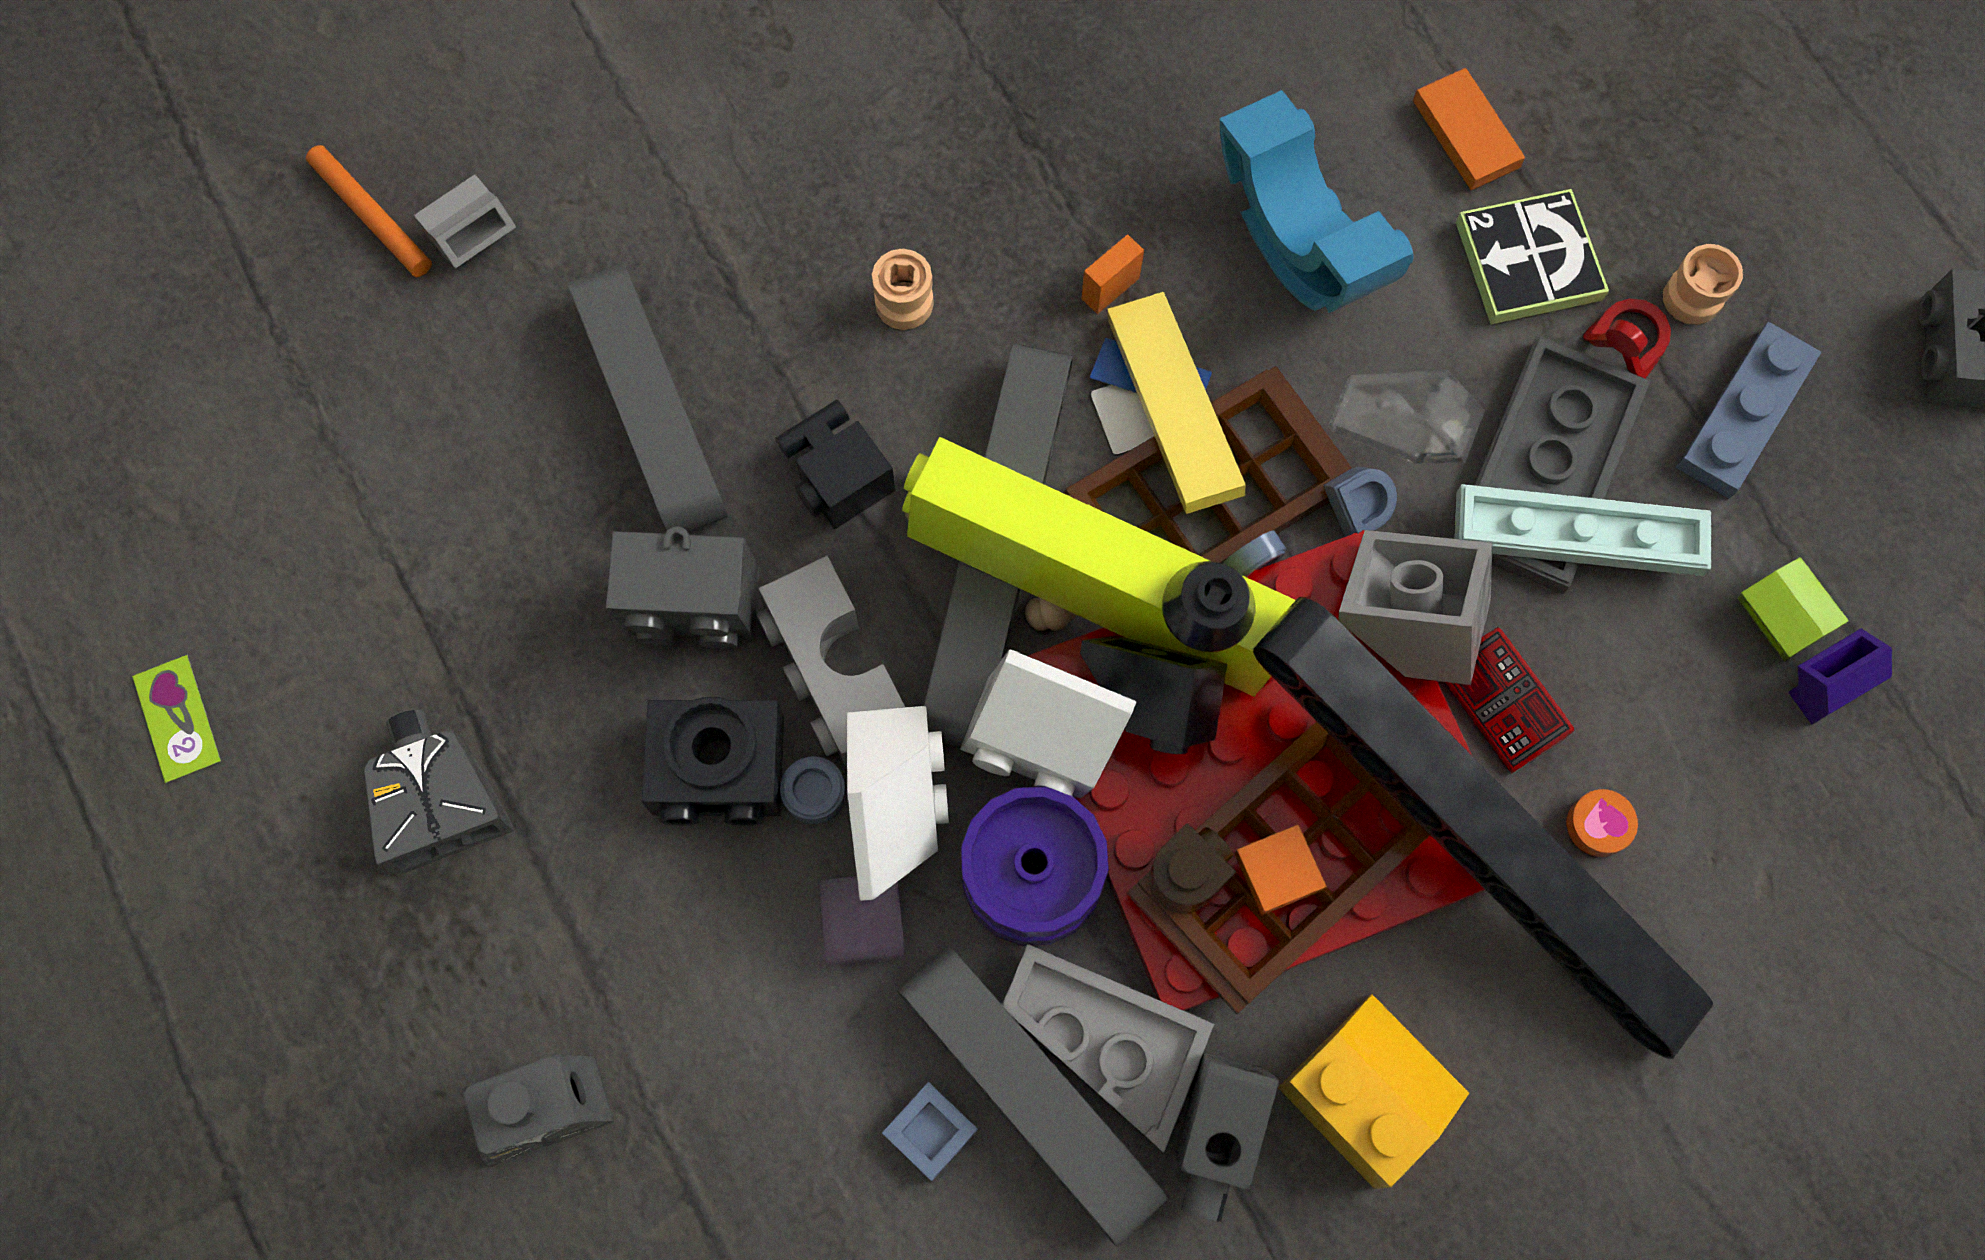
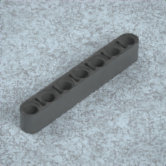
M1016 343L1013 344L985 458L1039 483L1046 484L1068 389L1073 355ZM959 561L924 704L927 710L928 732L941 731L942 744L959 748L962 746L988 677L1006 655L1021 591L1020 588Z

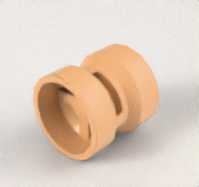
M1704 244L1691 250L1664 287L1663 303L1667 311L1676 320L1685 324L1700 325L1713 319L1741 284L1743 268L1738 257L1729 249L1715 244Z
M908 249L891 250L882 255L875 263L872 272L876 312L882 322L891 328L900 330L914 329L925 323L933 309L931 267L922 255Z

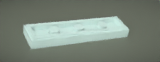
M1461 484L1456 492L1454 539L1491 542L1492 554L1704 576L1711 570V511L1464 484Z

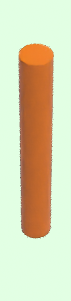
M318 145L311 148L306 155L307 163L414 277L426 274L432 266V261L324 146Z

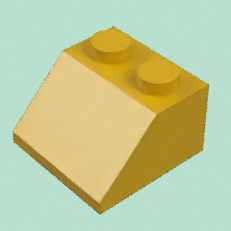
M1373 994L1278 1087L1374 1189L1392 1187L1441 1136L1469 1095V1092Z

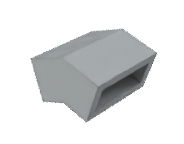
M475 174L414 215L424 234L455 269L516 228L498 198L485 187Z

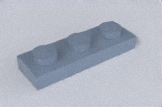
M1767 322L1757 334L1676 468L1730 499L1741 487L1820 356L1821 351L1774 324Z

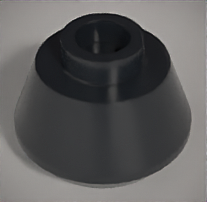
M1201 561L1183 567L1168 582L1162 599L1164 620L1171 633L1184 645L1202 652H1219L1235 646L1247 635L1255 618V599L1249 584L1235 569L1218 562Z

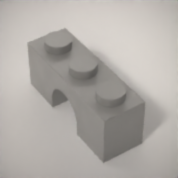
M825 556L758 588L766 609L757 612L756 616L771 647L783 642L792 660V663L782 668L798 701L810 697L820 718L811 721L810 724L826 757L838 752L847 769V712L906 707L884 664L863 674L848 676L833 671L825 663V657L830 646L840 637L859 629L855 608L828 556Z

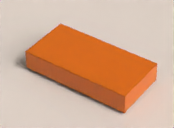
M1467 68L1417 89L1413 103L1470 190H1474L1521 167L1525 159L1524 154Z

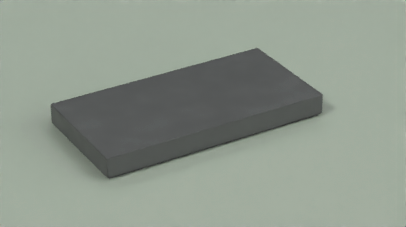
M1537 335L1528 351L1473 486L1604 499L1650 380ZM1455 530L1453 532L1451 539H1454L1455 537ZM1492 554L1493 565L1562 594L1569 589L1579 563Z

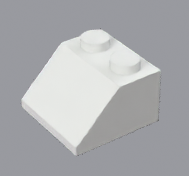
M1009 649L986 681L960 750L973 754L972 762L981 769L993 774L1009 776L1012 770L1036 780L1033 787H1048L1081 798L1095 787L1132 715L1136 701Z
M926 706L847 712V795L860 901L874 900L938 851L936 824L949 823L946 784L933 785L932 772L945 771L942 732H928Z

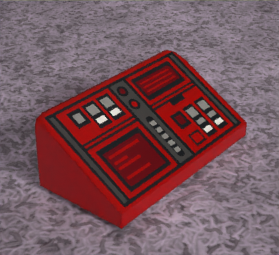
M1499 627L1493 629L1481 639L1471 685L1445 682L1511 774L1561 743L1574 732L1571 722Z

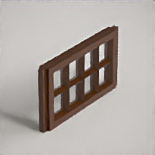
M1277 366L1270 370L1266 369L1211 402L1229 446L1242 462L1237 465L1241 475L1243 476L1249 472L1274 506V509L1243 528L1225 503L1211 506L1230 533V536L1197 554L1173 520V517L1185 511L1181 501L1179 500L1165 508L1141 475V471L1163 459L1155 436L1069 486L1063 494L1104 512L1096 498L1129 480L1154 515L1135 527L1150 532L1161 525L1173 544L1209 561L1223 563L1229 556L1257 537L1272 530L1278 534L1329 503L1330 501L1323 485L1352 469V467ZM1260 401L1285 437L1253 455L1228 420ZM1293 446L1318 482L1286 501L1261 467V464Z
M1315 722L1195 830L1199 833L1204 827H1208L1223 839L1244 820L1261 839L1276 834L1255 809L1282 784L1286 783L1319 818L1303 833L1307 845H1311L1321 834L1329 829L1363 864L1333 893L1326 887L1323 891L1313 894L1321 904L1297 927L1290 931L1272 911L1261 916L1248 884L1237 873L1227 883V886L1236 895L1206 922L1195 912L1175 913L1162 907L1150 890V871L1127 892V895L1236 1015L1430 836L1318 722ZM1325 746L1360 781L1331 808L1296 774L1302 766ZM1368 791L1404 827L1375 854L1339 819ZM1244 905L1252 911L1279 941L1250 970L1239 961L1214 933Z

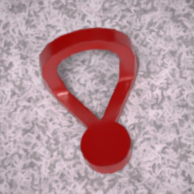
M1629 298L1616 302L1589 327L1584 333L1583 338L1594 347L1615 348L1618 352L1622 353L1628 371L1646 379L1670 343L1671 327L1666 315L1656 305L1645 300ZM1627 312L1641 313L1647 316L1656 327L1657 342L1640 359L1638 355L1647 346V338L1636 325L1628 321L1616 320L1612 324L1613 320L1620 314Z

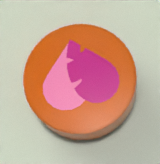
M1598 789L1585 794L1571 806L1567 815V830L1571 840L1581 851L1595 857H1608L1620 852L1632 843L1637 834L1638 819L1635 809L1624 796L1612 790Z

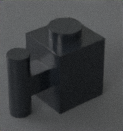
M837 399L775 438L779 448L788 459L809 447V452L796 459L801 483L796 485L795 489L811 515L817 517L823 513L834 529H837L895 491L892 466L859 421H856L836 435L833 434V430L850 420L845 408Z

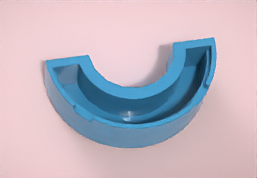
M1282 90L1220 118L1221 146L1230 184L1242 182L1251 207L1241 212L1242 217L1254 242L1274 274L1297 300L1314 311L1326 306L1328 313L1388 286L1404 276L1414 258L1412 246L1408 238L1401 230H1394L1379 211L1356 222H1353L1342 211L1337 195L1332 189L1327 187L1319 169L1314 149L1315 128L1308 113L1301 108L1297 109Z

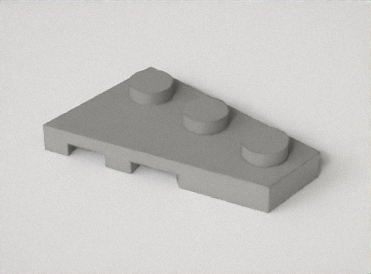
M1027 944L1002 1006L1164 1152L1214 1024Z

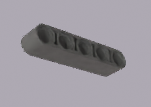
M624 262L568 282L567 285L666 531L672 527L679 526L686 529L689 533L727 518L728 514Z
M948 945L945 946L896 989L913 1012L1116 1247L1123 1243L1168 1200L1166 1194L952 948Z

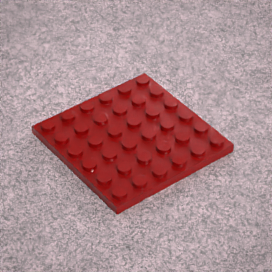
M1365 530L1255 570L1247 578L1294 600L1298 597L1311 599L1327 609L1339 621V609ZM1103 627L1030 654L1028 657L1098 685L1080 654L1082 640L1121 635ZM1347 629L1471 754L1438 682L1403 676ZM1272 676L1254 697L1224 683L1216 739L1190 746L1186 754H1170L1154 750L1149 746V738L1128 733L1124 729L1095 787L1081 798L1073 796L1095 816L1107 840L1109 870L1106 877L1156 999L1183 1011H1188L1220 998V996L1127 895V892L1150 871L1159 850L1186 823L1194 830L1200 827L1317 722ZM1326 746L1296 772L1329 808L1360 782ZM1286 783L1282 784L1255 809L1276 833L1299 825L1303 834L1319 819ZM1369 791L1339 818L1373 854L1377 853L1404 828ZM1243 820L1223 840L1230 847L1234 855L1237 849L1259 841L1261 838ZM1329 829L1308 846L1326 886L1332 893L1363 866ZM1430 835L1285 971L1486 890ZM1234 855L1227 863L1247 884ZM1226 884L1204 907L1195 911V913L1206 922L1236 894ZM1311 895L1272 912L1292 931L1321 902L1314 895ZM1246 905L1214 932L1248 970L1279 943L1277 938Z

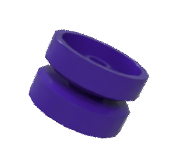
M1048 787L1015 788L991 799L971 820L961 846L963 893L974 917L996 937L1020 946H1027V944L1031 946L1051 945L1076 933L1094 913L1109 870L1107 840L1095 816L1073 796ZM1030 858L1033 865L1042 860L1047 865L1042 873L1034 875L1027 873L1023 869L1022 860Z

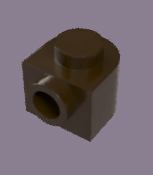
M1186 823L1159 850L1151 866L1149 886L1154 898L1162 907L1175 913H1192L1201 909L1236 873L1227 863L1234 856L1233 852L1226 842L1210 828L1204 827L1197 833Z

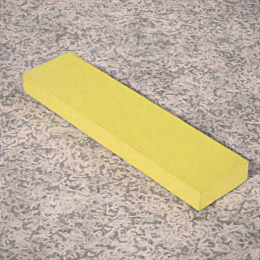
M1164 292L1108 308L1109 325L1185 513L1188 514L1245 496L1246 484Z

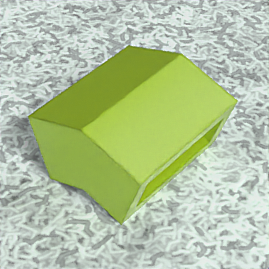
M1801 557L1744 590L1737 598L1784 662L1849 621Z

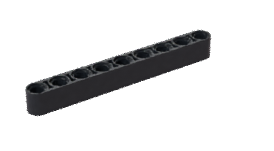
M1298 597L1253 648V654L1259 664L1634 1039L1655 1054L1667 1059H1674L1712 1008L1713 1002L1708 994L1327 609L1311 599Z

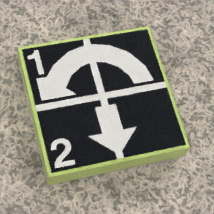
M1572 189L1460 212L1455 222L1490 324L1603 301L1609 292Z

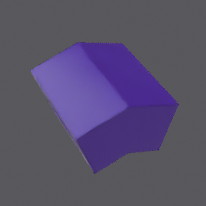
M1861 628L1798 665L1799 685L1788 693L1811 725L1891 678L1892 647Z

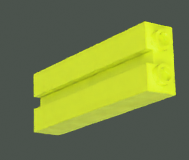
M939 437L930 457L921 453L916 457L904 484V489L909 491L902 507V511L909 514L907 537L1128 639L1227 663L1224 683L1253 697L1270 679L1271 675L1255 658L1253 648L1295 601L1294 599L1242 576L1249 584L1255 599V618L1249 632L1238 644L1223 651L1202 652L1194 650L1181 643L1167 627L1162 611V599L1165 588L1175 573L1189 564L1209 560Z

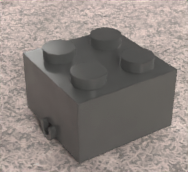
M679 526L668 529L665 534L613 531L606 609L630 635H636V642L641 644L671 646L674 645L675 637L699 638V645L708 648H737L738 640H755L760 567L744 537L689 535L686 529ZM679 534L683 536L682 546L679 547V544H673L674 535Z

